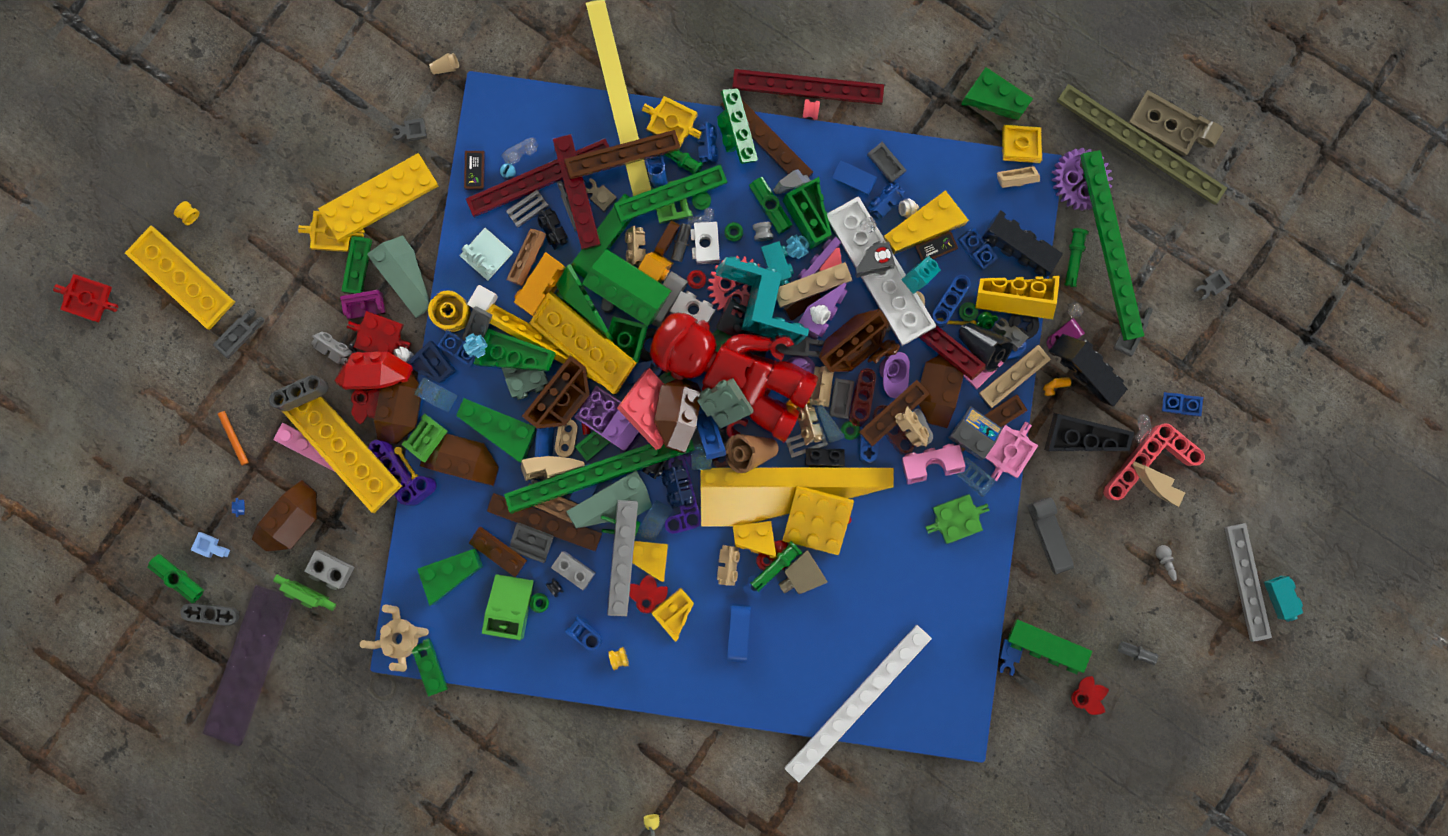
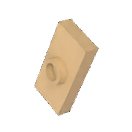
M1035 166L998 172L997 179L1001 187L1005 188L1040 182V175Z

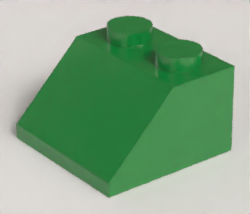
M612 316L609 333L613 338L611 342L638 363L648 326Z

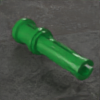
M678 150L664 154L675 161L679 168L686 169L692 175L699 173L703 167V162L694 160L690 157L689 153H682Z
M1072 229V243L1069 244L1071 253L1064 286H1077L1082 252L1086 250V235H1089L1088 230Z
M790 541L789 545L781 553H777V558L750 584L759 592L784 567H789L790 563L803 553Z

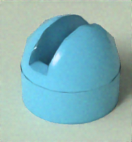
M506 163L501 166L500 174L504 179L510 180L516 175V170L512 164ZM507 167H510L505 175V170L507 169Z

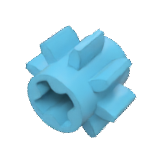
M796 234L786 240L788 244L786 251L790 257H797L799 259L809 253L807 250L809 242L804 236L800 235L798 237Z
M472 333L465 337L466 343L463 344V347L470 357L474 355L479 358L486 354L485 348L488 345L481 335L475 336Z

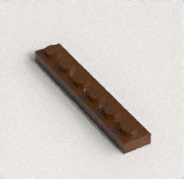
M742 100L752 139L787 175L799 169L802 175L810 177L813 171ZM722 102L720 107L725 110L724 103Z
M675 130L570 157L564 159L569 179H574L678 151L681 147Z
M493 493L487 512L517 523L519 522L595 552L603 534L587 527L576 529L572 523L533 507L511 514L505 497Z

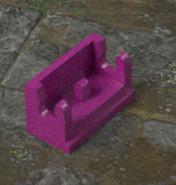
M379 290L340 296L344 316L346 315L348 320L364 317L366 311L377 315L386 313L383 293Z

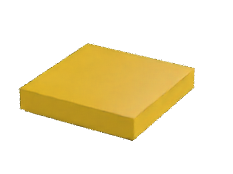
M1003 125V161L1041 163V127Z

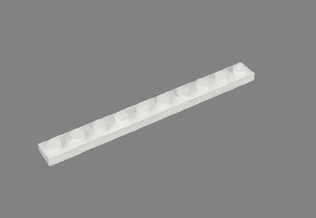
M916 625L785 766V770L800 782L932 638Z

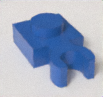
M1004 639L999 658L1004 659V662L1000 664L999 672L1003 673L1004 668L1008 666L1010 668L1009 675L1013 676L1015 673L1013 663H1020L1022 651L1010 647L1011 643Z

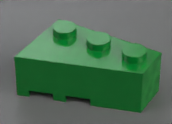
M985 67L961 105L973 106L982 111L987 110L1000 116L1019 120L1033 98Z
M817 177L785 195L782 201L802 236L809 242L810 250L826 242L832 234L827 211H825L820 178Z
M472 549L417 569L429 606L435 605L483 567L477 549Z

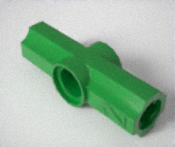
M763 177L757 178L749 184V188L761 205L764 214L767 215L778 234L787 231L793 226L779 204V199L774 196ZM767 202H773L775 203L776 207L774 209H768L765 206V204Z
M157 554L148 563L147 568L160 577L167 587L176 590L190 603H195L203 595V588L190 579L185 571L179 570L161 554ZM175 574L179 578L177 583L173 580Z

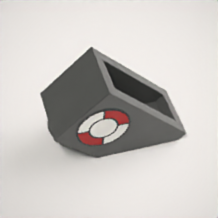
M878 241L873 243V246H870L856 269V278L894 269L895 262L890 243Z

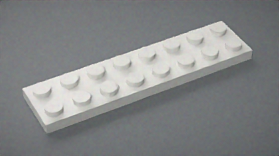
M859 196L827 213L830 226L841 241L843 248L856 269L870 246H873V243L878 241L886 243ZM893 254L894 269L862 276L861 278L888 320L900 344L903 346L936 328V324L918 294H912L901 280L906 274Z

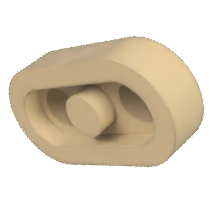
M570 420L566 426H559L557 430L555 451L561 457H569L575 450L578 426L573 420ZM568 425L572 427L570 432L565 431V427ZM564 444L569 446L567 451L562 450Z

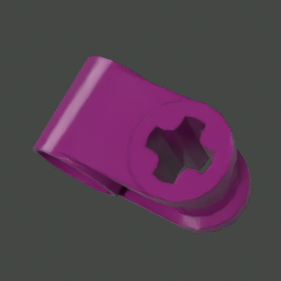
M1072 318L1061 326L1058 331L1049 336L1046 341L1047 347L1050 349L1055 344L1056 339H1059L1062 334L1078 339L1085 332L1076 320Z

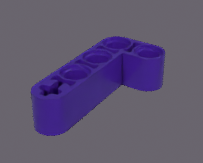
M374 440L369 444L368 448L397 480L401 477L400 484L402 487L394 494L400 504L415 506L436 490V481L431 477L418 476L412 480V477L399 456L395 454L394 448L390 443ZM424 481L426 482V487H425V489H423V483H424ZM409 493L411 494L410 500H408Z
M681 455L669 459L668 464L669 468L675 467L672 466L675 463V459L678 458L679 461H683L681 465H683V468H686L687 479H689L687 486L690 485L691 487L681 489V491L691 489L693 503L689 507L680 506L682 514L671 516L666 520L665 528L672 534L694 529L701 524V515L687 463ZM695 514L698 517L696 525L688 524L687 518L689 515ZM672 519L679 522V528L675 531L671 530L668 525Z

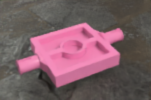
M1024 422L1020 431L1013 430L1007 425L1002 427L1003 429L996 443L985 457L996 467L990 478L998 481L1002 472L1009 473L1015 478L1019 477L1038 447L1037 444L1030 441L1026 436L1032 425Z

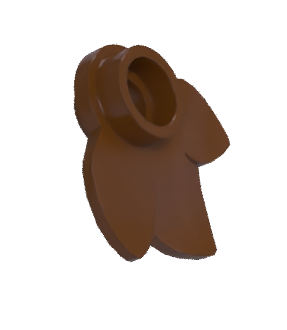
M885 340L880 344V349L874 352L867 362L873 361L877 364L882 356L895 355L900 345L895 340Z

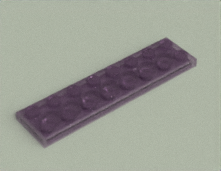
M260 585L255 586L202 734L237 746L242 745L293 599L284 596L283 593Z

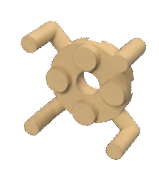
M385 604L382 606V611L391 613L393 620L381 628L380 640H362L360 647L366 649L382 648L384 655L398 659V663H390L389 669L391 671L404 672L407 669L406 657L410 656L414 646H417L418 638L427 636L429 630L427 628L415 627L407 620L401 619L400 610L397 606ZM398 634L402 635V641L400 644H397L396 637Z

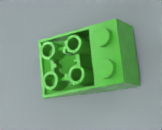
M495 574L485 612L482 634L516 640L524 638L534 580Z

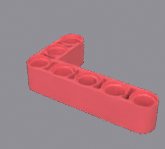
M1170 424L1156 425L1107 483L1103 492L1104 496L1109 500H1120L1125 497L1139 479L1133 467L1137 457L1141 458L1142 465L1149 467L1165 448L1183 464L1197 466L1205 460L1204 452ZM1161 428H1164L1166 431L1164 438L1160 435ZM1176 440L1181 443L1179 450L1175 447ZM1150 442L1154 445L1153 452H1150L1147 448ZM1192 452L1196 455L1195 462L1190 460ZM1125 472H1128L1130 474V480L1128 482H1126L1123 478ZM1114 486L1118 489L1116 497L1111 493V489Z

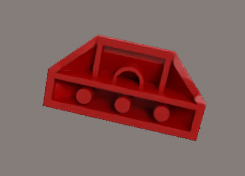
M356 352L350 355L334 381L344 390L381 389L395 385L400 381L402 383L407 382L413 367L390 352Z

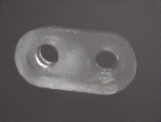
M534 137L526 139L503 152L502 158L505 163L515 164L526 154H534L539 144Z

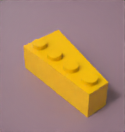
M945 190L884 235L883 238L886 242L890 243L892 253L895 255L956 228L965 226L969 220Z
M1036 276L1035 279L1025 280L1024 277H1016L1014 280H1007L1006 278H980L975 308L1053 319L1057 305L1060 276H1053L1052 279Z

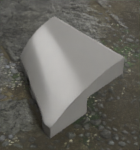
M799 169L780 180L773 191L775 194L787 193L811 180L807 175H802Z

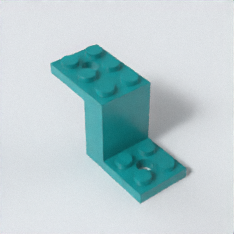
M726 257L717 267L716 276L752 286L742 330L773 339L779 335H786L793 340L794 345H797L808 336L809 329L805 328L804 325L800 323L791 324L779 317L772 318L782 277L781 273H778L773 268L764 269L758 267L756 263L741 262L736 257Z

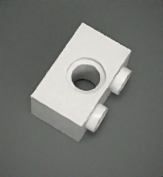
M717 222L694 223V229H691V240H695L696 248H692L693 259H696L697 265L720 263ZM704 239L710 241V245L706 248L700 245V242Z
M681 291L670 313H686L698 319V322L705 320L709 324L715 309H713L711 303L705 300L703 302L696 299L697 296L693 293ZM697 306L699 308L698 313L695 315L688 312L689 307Z

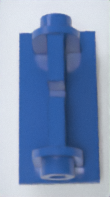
M705 122V124L698 125L697 129L702 132L698 143H704V145L698 146L699 160L703 164L708 163V160L717 163L719 154L715 140L717 138V130L714 125Z
M889 183L883 189L884 192L871 200L867 211L875 212L873 215L877 219L883 218L892 209L887 203L890 202L895 206L904 197L905 191L900 187L901 184Z

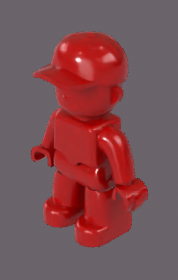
M678 312L670 314L664 319L656 330L651 343L650 355L652 361L661 370L667 373L671 371L673 378L678 380L696 378L704 371L707 372L703 379L702 391L706 388L712 389L716 387V384L722 380L728 381L733 378L754 409L753 413L749 415L756 424L771 432L773 437L784 443L798 419L799 411L778 399L774 400L768 394L771 390H774L789 398L794 405L804 409L818 380V377L790 362L782 361L784 354L777 350L776 345L780 343L785 344L787 347L794 345L793 340L786 335H779L774 340H771V338L738 334L723 343L717 352L715 351L717 346L716 340L710 331V325L705 320L698 322V319L693 316ZM768 350H771L772 355L780 361L776 362L772 359L754 355L748 351L768 352ZM744 417L729 424L726 429L728 436L732 437L741 434L734 429L733 425L741 424L746 427L749 420Z

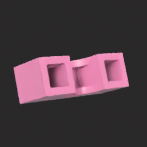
M948 444L938 450L930 448L920 454L913 452L906 454L902 458L907 484L926 481V467L930 464H939L943 468L945 476L964 472L966 467L960 444L955 446L954 444Z

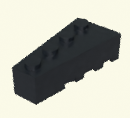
M1000 210L982 236L985 239V243H988L989 246L1000 248L1001 252L1006 256L1017 258L1021 265L1032 267L1038 275L1049 276L1063 253L1044 240H1036L1037 237L1033 232L1020 229V223L1014 219L1012 221L1005 218L1006 214Z
M1062 334L1048 352L1053 356L1060 357V363L1074 372L1073 375L1085 383V387L1101 402L1114 407L1128 390L1123 384L1124 380L1113 373L1114 369L1103 361L1101 354L1092 349L1093 345L1086 339L1082 341Z
M1053 413L1044 450L1130 451L1134 432Z

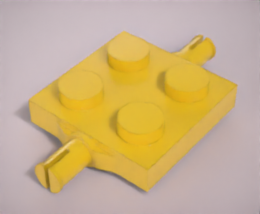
M664 96L656 108L644 104L642 111L651 115V121L646 130L655 135L675 130L680 147L689 134L698 139L702 135L701 131L693 128V123L698 113Z
M313 211V220L310 226H298L299 233L310 234V248L312 250L349 252L351 237H364L365 234L364 229L338 242L320 211Z

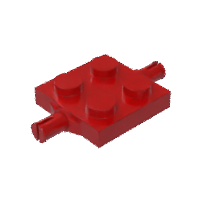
M73 274L67 287L56 284L54 287L61 290L53 288L54 292L63 294V303L60 310L89 320L100 322L105 309L113 312L118 310L111 307L118 308V304L108 302L112 289L111 286Z
M366 311L360 325L351 321L348 322L347 329L357 332L355 348L366 352L378 351L390 352L391 354H394V349L398 347L410 349L408 346H411V343L401 340V331L404 326L402 323Z

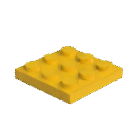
M797 486L783 541L788 543L792 541L796 545L839 555L854 500Z

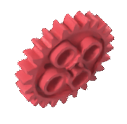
M744 257L743 260L741 261V262L748 263V262H746V257ZM711 272L710 275L714 279H709L708 282L713 285L709 286L707 290L713 291V293L708 297L715 298L712 305L719 304L717 311L722 308L725 309L727 300L732 296L739 297L740 304L747 307L750 295L747 292L749 285L745 284L741 291L737 289L725 297V293L733 290L736 284L741 285L742 283L716 276V272ZM727 280L730 283V288H722L720 282ZM733 309L731 314L735 315L736 313L738 318L741 319L742 313Z

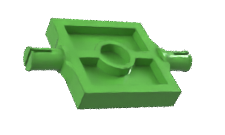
M966 494L932 507L936 523L925 526L928 534L939 530L943 535L945 543L949 544L983 531L979 515L990 511V509L987 508V503L976 507L972 502L970 494Z
M276 575L273 582L281 585L279 590L285 592L284 596L293 600L297 598L302 601V605L308 608L323 606L333 611L336 607V603L328 600L329 597L297 581H290L279 575Z

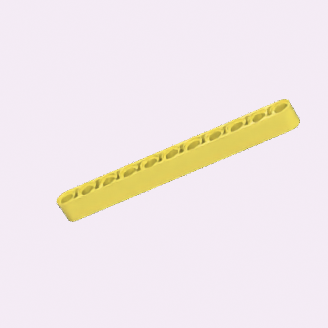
M605 0L586 2L620 144L638 140L639 137ZM644 160L626 164L633 196L651 190Z

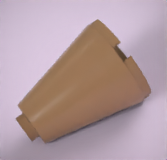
M737 434L730 437L726 443L725 450L729 457L727 463L733 471L747 473L775 457L778 453V444L772 438Z

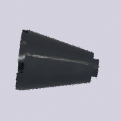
M973 323L964 324L959 329L960 340L974 356L986 364L985 369L988 372L997 370L999 368L997 365L1001 361L1005 362L1011 354L1013 344L1010 342L1012 340L1006 336Z

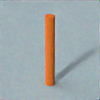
M226 412L218 413L241 466L248 464L249 462Z

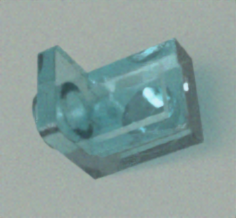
M694 447L695 450L691 451L692 470L711 469V459H706L703 447Z

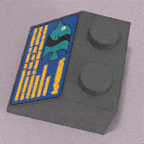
M970 406L948 438L957 445L960 444V447L977 459L983 460L996 443L1003 428Z

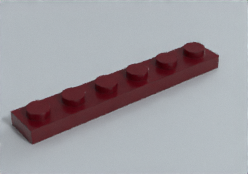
M572 135L554 138L553 143L581 249L586 250L601 246L583 176L569 179L564 159L577 156Z

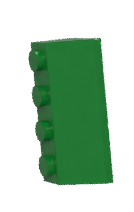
M608 249L594 263L582 283L646 326L654 322L672 290Z

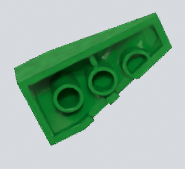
M571 264L567 265L556 283L559 290L556 294L562 301L566 302L568 306L612 341L611 334Z

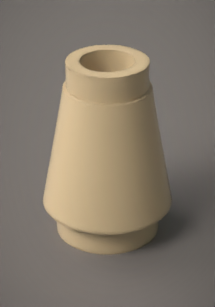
M447 53L429 64L431 72L435 75L456 71L459 68V62L454 53Z

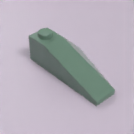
M403 235L381 243L367 254L416 318L428 311L430 299L421 276L415 251Z
M634 471L569 509L566 513L577 529L607 522L602 520L601 516L616 520L618 500L637 501V516L652 508V504L644 482L638 472Z

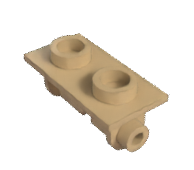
M632 226L625 233V242L628 246L626 261L631 265L637 263L639 267L646 256L645 249H639V246L645 245V231H643V228Z
M825 366L815 367L814 375L818 377V380L811 395V405L829 407L834 372H829Z
M806 404L804 409L799 407L797 409L799 411L797 420L800 424L801 435L804 438L805 445H808L812 440L814 442L822 441L823 435L820 425L812 423L818 421L815 407H812L811 404Z
M907 406L905 414L899 413L895 416L896 423L903 432L910 429L905 435L913 445L919 447L923 443L926 447L929 432L925 426L920 424L916 413L912 412Z
M723 545L722 549H720L719 562L725 563V567L718 566V584L735 586L738 578V572L736 571L737 563L740 559L738 547Z

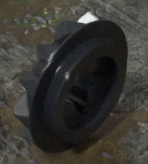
M1012 314L1008 321L1011 328L1014 325L1017 327L1021 320H1023V322H1031L1026 326V331L1023 328H1019L1029 337L1028 339L1037 334L1039 330L1038 317Z

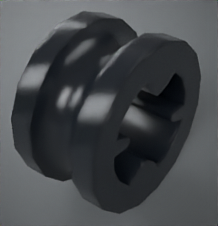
M553 578L551 583H546V586L555 597H558V593H563L564 590L557 580Z

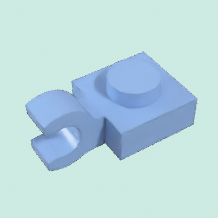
M198 532L191 551L211 558L213 554L220 557H228L230 552L229 549L217 545L219 539L202 532Z

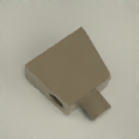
M806 550L784 570L788 578L778 585L784 594L795 588L798 594H802L826 584L828 581L809 551Z

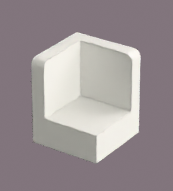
M478 285L467 305L471 308L477 306L487 311L492 304H495L498 296Z

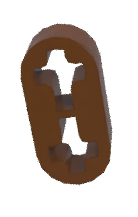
M674 221L669 223L654 252L661 256L665 255L679 231L680 225Z

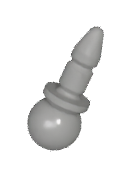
M1161 545L1156 549V556L1161 560V564H1165L1168 575L1173 581H1176V571L1171 562L1174 560L1171 557L1172 551L1168 546Z

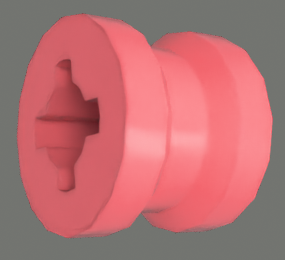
M805 99L802 118L812 117L814 120H817L820 101L810 102L809 99Z

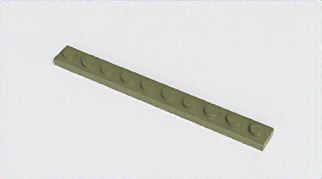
M1070 84L1065 87L1057 99L1058 103L1210 203L1216 205L1225 193L1227 187Z

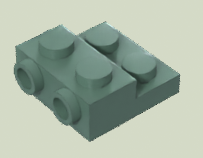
M502 368L510 394L514 399H524L529 396L528 393L533 391L539 393L549 383L545 371Z
M733 378L728 381H720L712 389H704L700 392V397L697 400L706 415H711L720 429L752 414L754 411Z

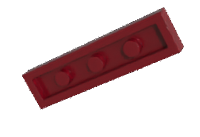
M937 325L936 328L919 336L922 341L970 380L977 377L986 367V364Z

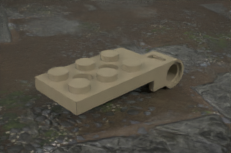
M1149 90L1145 92L1128 122L1147 136L1183 156L1188 155L1195 141L1205 147L1214 148L1224 131L1221 125L1209 121L1202 116L1197 118ZM1150 112L1158 114L1157 121H1153L1150 118ZM1167 121L1174 123V130H1169L1166 127Z

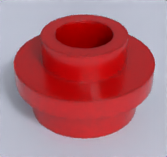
M700 270L691 271L687 277L689 286L693 289L704 287L706 284L705 274ZM699 277L701 280L699 283H695L693 279Z

